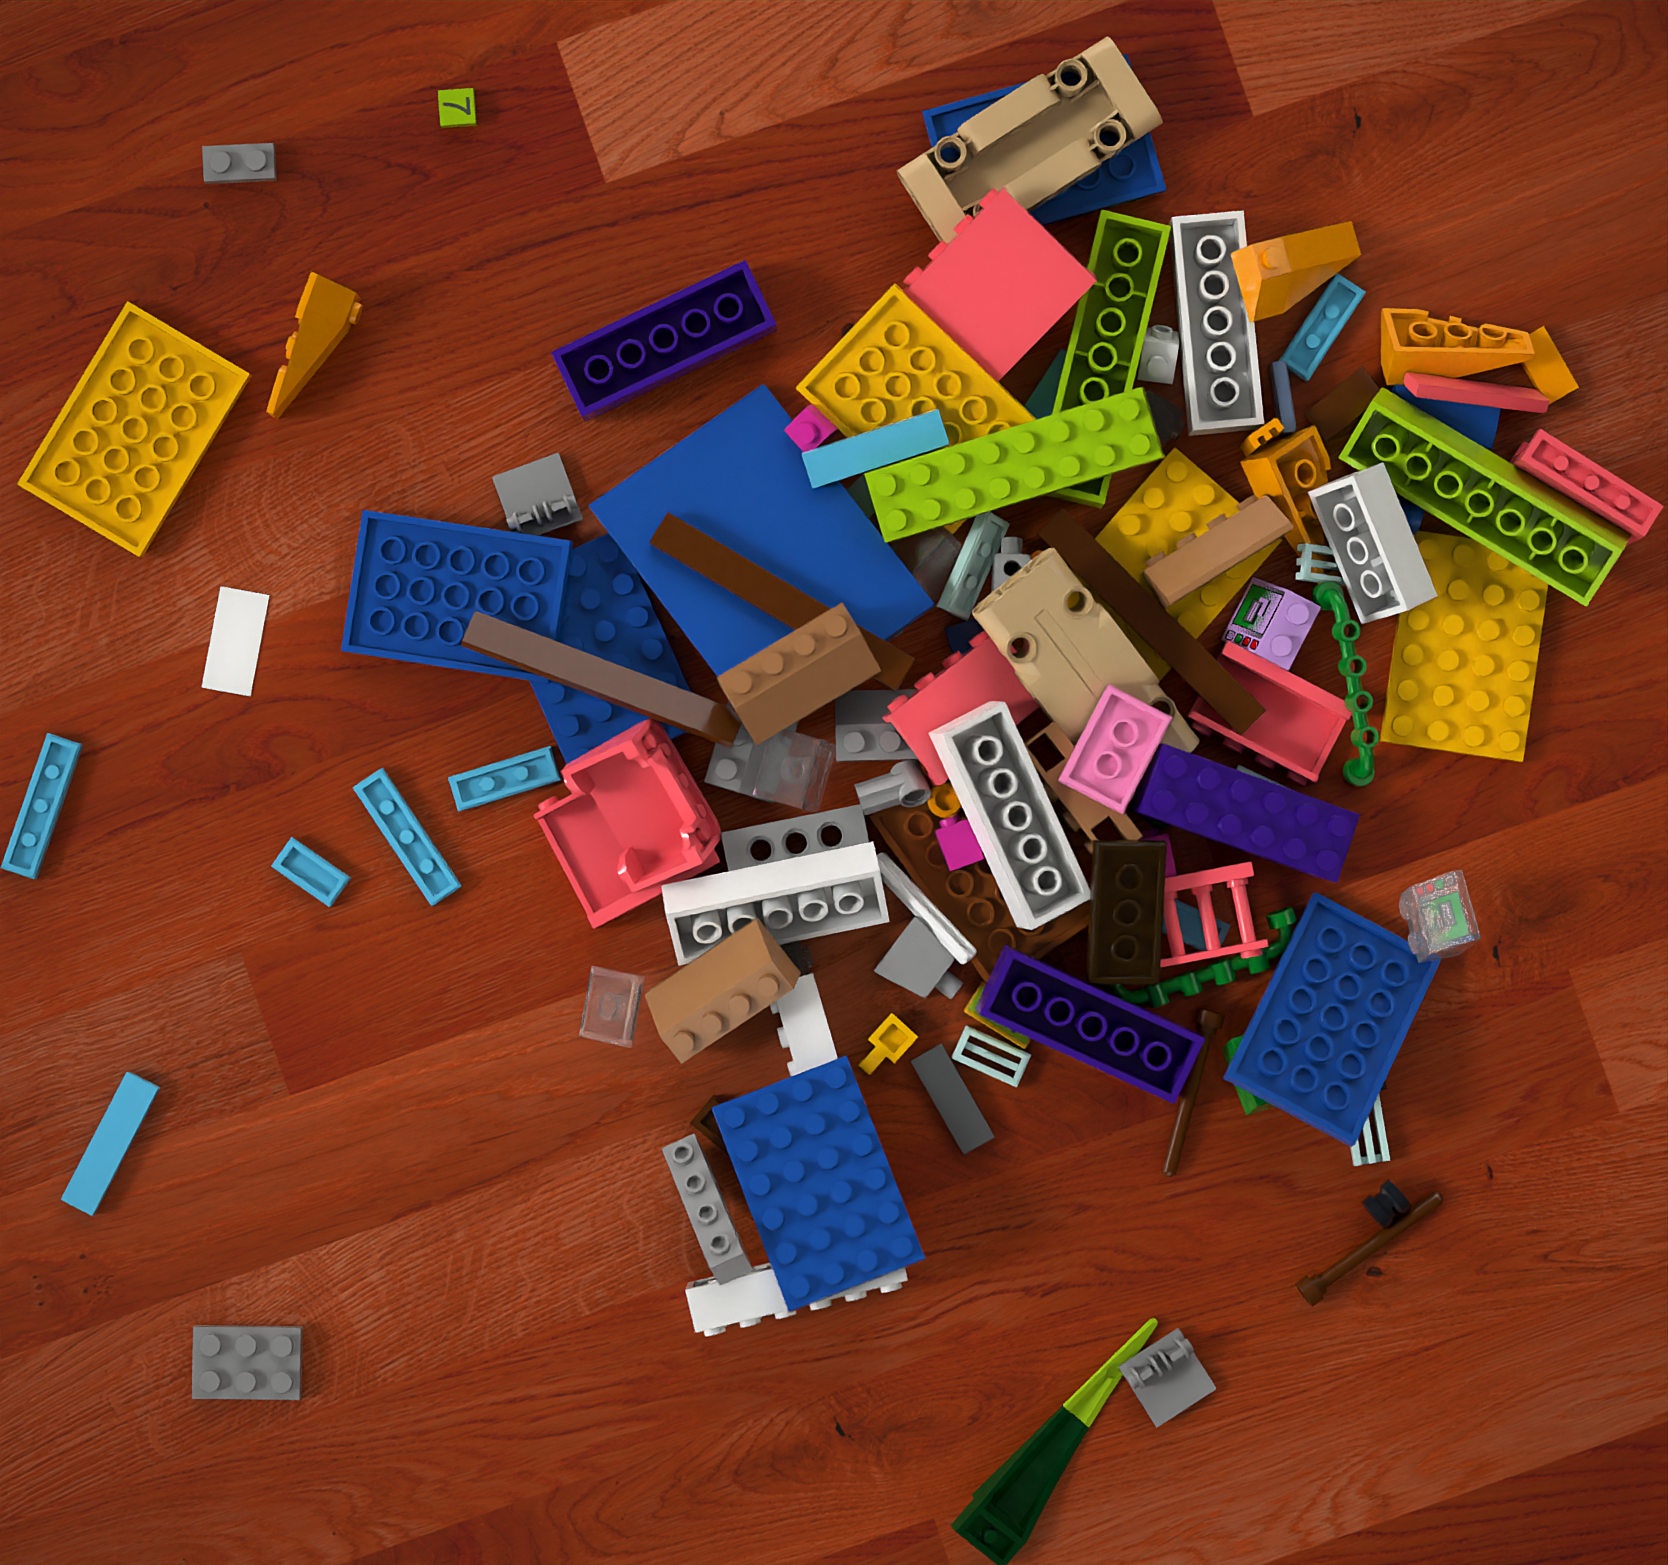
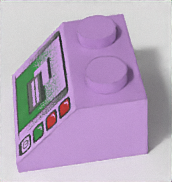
M1253 577L1220 641L1224 643L1230 641L1288 671L1321 606L1290 590Z

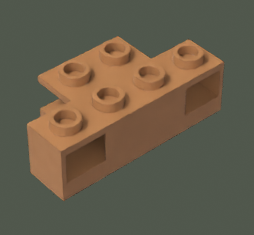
M1055 721L1024 744L1051 804L1056 802L1064 813L1059 817L1072 833L1078 830L1081 835H1085L1088 841L1084 843V846L1091 855L1093 853V840H1098L1091 829L1106 818L1109 819L1124 840H1138L1143 836L1125 812L1121 815L1058 782L1075 747ZM1042 734L1062 758L1061 762L1048 772L1042 768L1027 748L1029 744Z

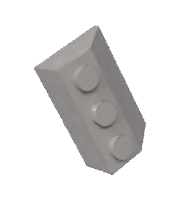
M917 689L848 691L836 698V762L905 761L909 759L920 761L891 722L886 723L882 718L890 711L887 705L903 693L908 697Z
M728 701L727 706L733 708L731 703ZM798 722L758 746L755 745L742 723L732 748L718 743L715 744L704 782L774 804Z

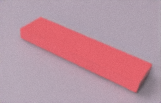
M1406 372L1403 382L1405 387L1415 397L1542 414L1547 412L1550 402L1537 389L1412 372Z

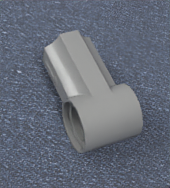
M909 759L893 766L888 774L854 784L864 816L898 804L905 807L919 806L931 797V791L922 765L917 760Z

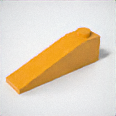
M1352 221L1282 236L1252 244L1230 253L1250 323L1286 312L1361 256Z
M310 273L295 315L296 318H299L298 332L295 331L288 338L285 349H287L286 358L289 359L288 366L282 365L278 371L266 410L269 415L277 419L282 415L349 332L351 324L356 325L363 310V304L359 303L361 298L356 292L319 274Z
M1382 308L1381 366L1387 385L1398 384L1405 386L1403 382L1406 372L1458 378L1533 360L1535 356L1528 332L1491 324H1483L1480 328L1471 327L1461 323L1462 318L1450 316L1449 322L1428 317L1429 311L1419 309Z
M1315 425L1264 445L1240 461L1258 500L1267 495L1292 523L1294 528L1284 536L1299 558H1301L1302 552L1297 551L1298 544L1307 543L1330 547L1308 494L1309 491L1329 483L1327 470H1331L1328 453ZM1312 553L1311 559L1336 563L1334 556ZM1311 567V573L1337 576L1341 573L1336 570Z

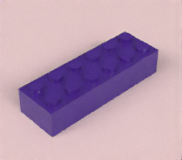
M746 260L554 350L551 354L584 422H587L776 332L777 326Z
M1159 743L1136 788L1129 811L1321 880L1336 883L1360 814L1161 743Z
M1006 944L975 1007L977 1013L985 1018L1175 1104L1205 1040L1199 1033L1093 984H1088L1078 977Z

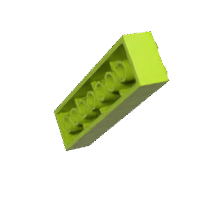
M1101 209L1087 267L1097 276V281L1078 300L1051 415L1132 390L1171 226ZM1111 475L1059 490L1046 496L1102 509L1105 504Z
M1139 387L867 472L864 475L884 542L891 543L1165 458L1145 390L1143 387Z
M1384 387L1380 389L1371 401L1338 457L1359 471L1383 462L1397 494L1586 607L1631 537L1627 532Z

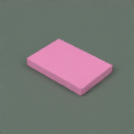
M1108 684L1068 759L1058 782L1122 815L1173 717Z

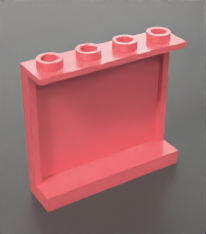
M1005 186L999 191L992 188L978 203L983 208L973 218L967 214L953 229L957 235L948 244L942 240L928 255L932 261L923 270L917 266L903 281L907 285L903 290L904 293L997 382L1097 281V276L1087 266L1084 267L1008 192Z
M571 791V795L560 801L557 795L540 803L538 805L540 811L533 814L584 907L593 929L662 894L661 885L689 880L721 863L717 852L713 849L702 864L632 893L627 883L620 878L617 870L619 858L624 850L591 793L579 796Z

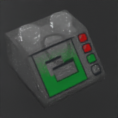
M1462 869L1412 885L1400 895V913L1403 919H1407L1410 930L1408 935L1409 947L1412 953L1416 954L1418 963L1458 956L1481 939Z

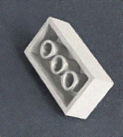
M1383 462L1338 478L1308 492L1327 541L1333 550L1334 558L1361 624L1410 610L1437 596Z

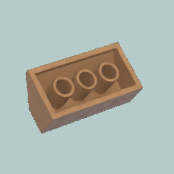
M1254 494L1237 505L1239 512L1227 518L1225 513L1207 523L1206 526L1209 531L1197 537L1193 532L1175 543L1179 549L1172 554L1166 556L1164 551L1147 560L1145 563L1148 568L1141 574L1160 605L1166 609L1286 535L1294 528L1292 523L1267 495L1258 500Z
M840 603L718 676L717 680L755 745L758 746L880 673L881 669L844 604Z
M756 917L645 993V997L659 1036L682 1064L792 991L801 972L758 917Z

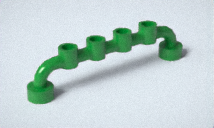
M1323 582L1314 587L1311 595L1312 602L1321 606L1320 610L1334 611L1336 623L1332 627V635L1339 641L1342 654L1338 669L1346 677L1348 694L1345 697L1344 703L1346 708L1352 712L1355 729L1351 733V741L1358 747L1360 756L1351 758L1344 764L1343 777L1350 785L1365 786L1374 778L1375 760L1373 747L1379 741V733L1374 727L1369 726L1367 711L1373 705V698L1370 693L1363 691L1360 676L1365 673L1367 664L1363 657L1356 655L1354 640L1360 635V626L1356 621L1350 620L1342 588L1335 582ZM1345 626H1347L1349 629V633L1347 636H1345L1344 634ZM1351 661H1353L1355 664V669L1353 672L1350 669ZM1358 696L1361 698V705L1359 707L1356 704ZM1364 732L1367 733L1366 742L1362 738Z
M1293 907L1281 908L1265 915L1269 929H1277L1278 937L1274 943L1262 948L1263 955L1242 959L1240 954L1231 958L1221 959L1208 966L1183 972L1176 977L1159 981V984H1148L1135 991L1127 990L1123 984H1100V987H1108L1112 994L1134 1004L1147 1002L1151 1009L1169 1003L1168 994L1180 990L1183 997L1203 991L1201 983L1214 978L1217 985L1232 982L1237 979L1235 971L1249 967L1251 974L1267 970L1271 967L1269 960L1284 953L1292 936L1291 924L1297 921Z

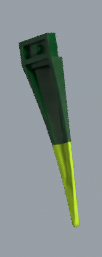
M1154 1317L1149 1319L972 1494L974 1499L950 1525L956 1533L995 1564L1007 1565L1027 1542L1073 1454L1109 1395L1123 1376L1118 1366L1138 1354L1157 1326L1158 1321Z

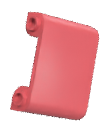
M649 718L634 725L571 761L561 770L564 782L570 791L579 796L591 793L621 844L624 852L619 858L617 870L620 878L627 883L632 893L702 864L720 841L721 829L717 818L666 730L658 720Z

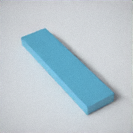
M935 409L803 452L801 455L812 488H816L949 445V440L939 409Z
M47 733L1 865L2 869L32 879L38 878L83 744Z
M384 768L379 769L352 787L431 906H434L462 887Z
M130 1071L126 1072L61 1198L62 1201L91 1216L96 1214L161 1087Z

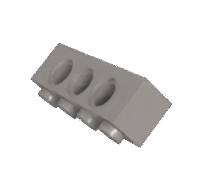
M861 804L721 833L728 871L869 842ZM835 826L841 831L842 839L838 845L830 847L822 842L821 832L825 827ZM793 833H800L807 840L805 850L799 854L791 853L786 848V839ZM758 840L767 841L772 848L770 857L764 861L754 859L751 854V847Z
M695 1134L661 1148L706 1261L720 1285L753 1271L706 1153Z

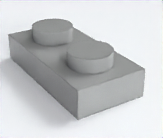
M274 143L202 146L203 176L206 184L277 181Z

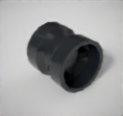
M1389 1179L1380 1186L1378 1194L1375 1196L1369 1195L1361 1202L1384 1230L1393 1223V1218L1397 1213L1404 1214L1412 1207L1402 1192Z

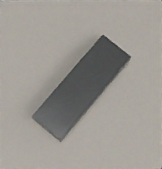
M942 1043L911 1060L912 1065L963 1154L970 1152L995 1137Z

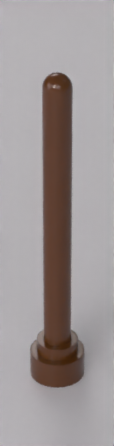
M1197 1008L1194 1022L1197 1023L1196 1030L1199 1031L1198 1033L1205 1040L1183 1088L1162 1168V1173L1166 1177H1173L1176 1174L1212 1035H1216L1217 1030L1222 1029L1225 1018L1224 1014Z
M1439 1192L1431 1193L1395 1219L1388 1228L1380 1230L1319 1276L1314 1274L1309 1278L1306 1275L1295 1283L1304 1299L1311 1307L1323 1300L1324 1297L1322 1295L1327 1292L1326 1288L1441 1205L1443 1202L1442 1194Z

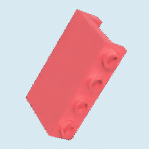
M1542 429L1536 432L1530 443H1521L1509 462L1630 534L1631 537L1626 546L1645 537L1663 508V505Z
M985 630L969 641L972 647L961 654L958 650L941 663L944 669L934 676L932 672H929L914 684L917 690L910 696L906 697L903 693L887 705L890 711L882 717L886 723L891 722L927 769L928 772L925 774V777L932 786L943 784L949 777L930 738L929 732L989 701L1005 702L1015 725L1019 724L1040 707L1016 677L1015 669L1007 658L999 652L996 644ZM1011 644V646H1010V651H1011V653H1017V651L1015 650V648H1014V647L1012 646V644Z
M1230 641L1225 642L1216 660L1266 711L1242 735H1239L1197 695L1186 717L1187 720L1193 722L1191 729L1207 737L1214 733L1224 738L1222 745L1241 754L1243 749L1255 754L1254 761L1270 770H1273L1275 765L1288 772L1286 778L1305 787L1307 782L1315 784L1319 779L1318 775L1346 720L1350 719L1352 712L1346 708L1344 700Z

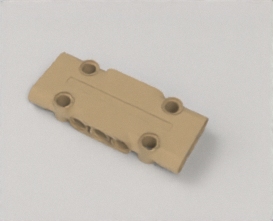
M1107 36L1076 57L1062 61L1057 69L1046 76L1044 74L1036 76L964 122L957 129L958 132L942 138L937 142L936 146L896 170L939 242L944 240L948 244L957 235L953 230L954 227L967 214L973 218L983 208L978 203L992 188L999 191L1005 186L1008 192L1030 213L1093 173L1102 165L1101 162L1118 155L1123 148L1163 124V121L1154 103L1111 38ZM1065 72H1074L1078 75L1080 82L1075 86L1065 85L1061 80V75ZM1111 131L1116 134L1118 143L1114 146H1106L1101 142L1099 135L1102 132ZM946 148H953L958 151L960 158L954 163H947L941 158L940 153Z
M1049 548L1041 552L973 609L972 615L996 644L999 652L1013 666L1016 677L1050 721L1057 723L1074 747L1108 684L1150 706L1157 701L1162 702L1160 711L1173 718L1160 741L1161 744H1166L1191 753L1199 744V738L1178 712L1175 703L1159 687L1158 683L1160 682L1154 672L1109 613L1099 603L1096 604L1091 592L1081 584L1055 548ZM1078 591V603L1068 608V596ZM1022 637L1024 641L1022 649L1017 653H1011V643L1015 639Z

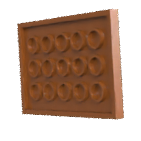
M927 780V783L931 790L934 786H932L930 782ZM927 801L915 807H905L898 804L877 811L869 816L918 888L976 948L977 952L970 962L986 984L1005 944L1039 960L1089 925L1090 899L1033 930L1017 927L985 856L980 861L952 871L948 870L934 832L941 829L939 821L947 818H941L933 814L929 809ZM961 808L956 815L960 814L963 821L968 818L963 808ZM1083 873L1084 878H1085V880H1086V882H1087V884H1088V886H1089V889H1090V891H1091V883H1090V881L1088 880V878L1085 876V874Z

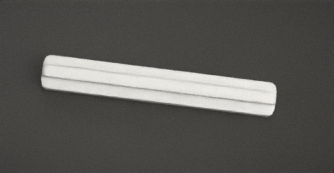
M881 852L878 854L877 860L882 881L932 932L960 964L968 963L975 956L976 948L886 853Z

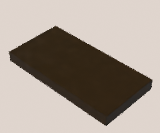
M1093 840L1086 982L1088 984H1159L1167 842L1164 840Z

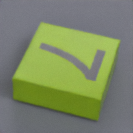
M473 88L438 90L441 128L477 126L475 92Z

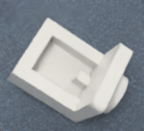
M1154 325L1152 328L1147 327L1139 360L1137 380L1173 384L1179 349V332L1173 331L1172 328L1164 325Z

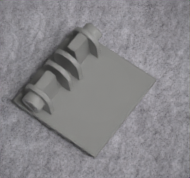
M559 452L492 477L511 532L539 536L583 520Z
M1179 1328L1118 1366L1156 1428L1217 1389L1193 1352L1192 1345L1187 1338L1185 1339Z

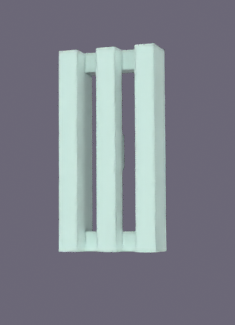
M1307 543L1298 544L1297 551L1302 552L1301 558H1297L1296 565L1301 566V571L1296 572L1295 580L1317 583L1335 582L1339 586H1346L1343 577L1311 573V567L1340 571L1337 563L1311 559L1312 553L1334 556L1331 547Z
M966 1025L951 1058L1017 1087L1031 1054ZM971 1035L1022 1059L1019 1064H1016L967 1042ZM963 1049H968L1016 1071L1014 1077L962 1055Z
M1379 1094L1372 1109L1380 1154H1375L1368 1117L1362 1129L1367 1156L1361 1157L1357 1139L1356 1144L1350 1147L1354 1166L1390 1161Z

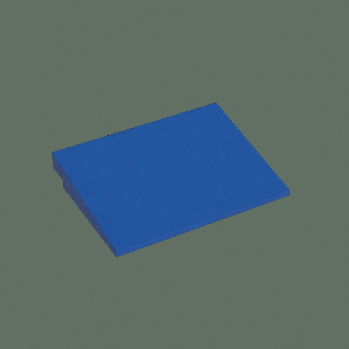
M765 384L756 388L588 505L717 676L722 675L794 630L651 546L649 541L667 512L832 609L843 603L856 624L886 642L890 641L935 606L934 602L889 544L884 542L882 535L839 480L812 488L801 455L803 451L784 431L793 420Z

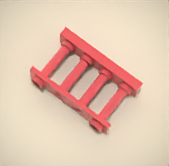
M1252 861L1165 878L1163 917L1171 957L1162 958L1160 960V967L1238 952L1241 953L1242 959L1263 955L1262 948L1269 946L1268 939L1256 940L1245 886L1249 884L1247 877L1255 875ZM1226 881L1227 888L1232 890L1242 943L1221 947L1210 891H1213L1212 884ZM1191 888L1192 895L1196 894L1207 950L1185 954L1174 898H1178V890Z

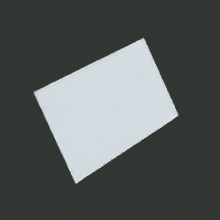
M220 587L202 688L251 696L269 595Z

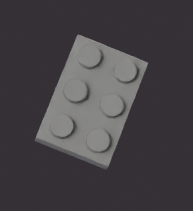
M193 1326L192 1399L300 1400L302 1398L303 1326Z

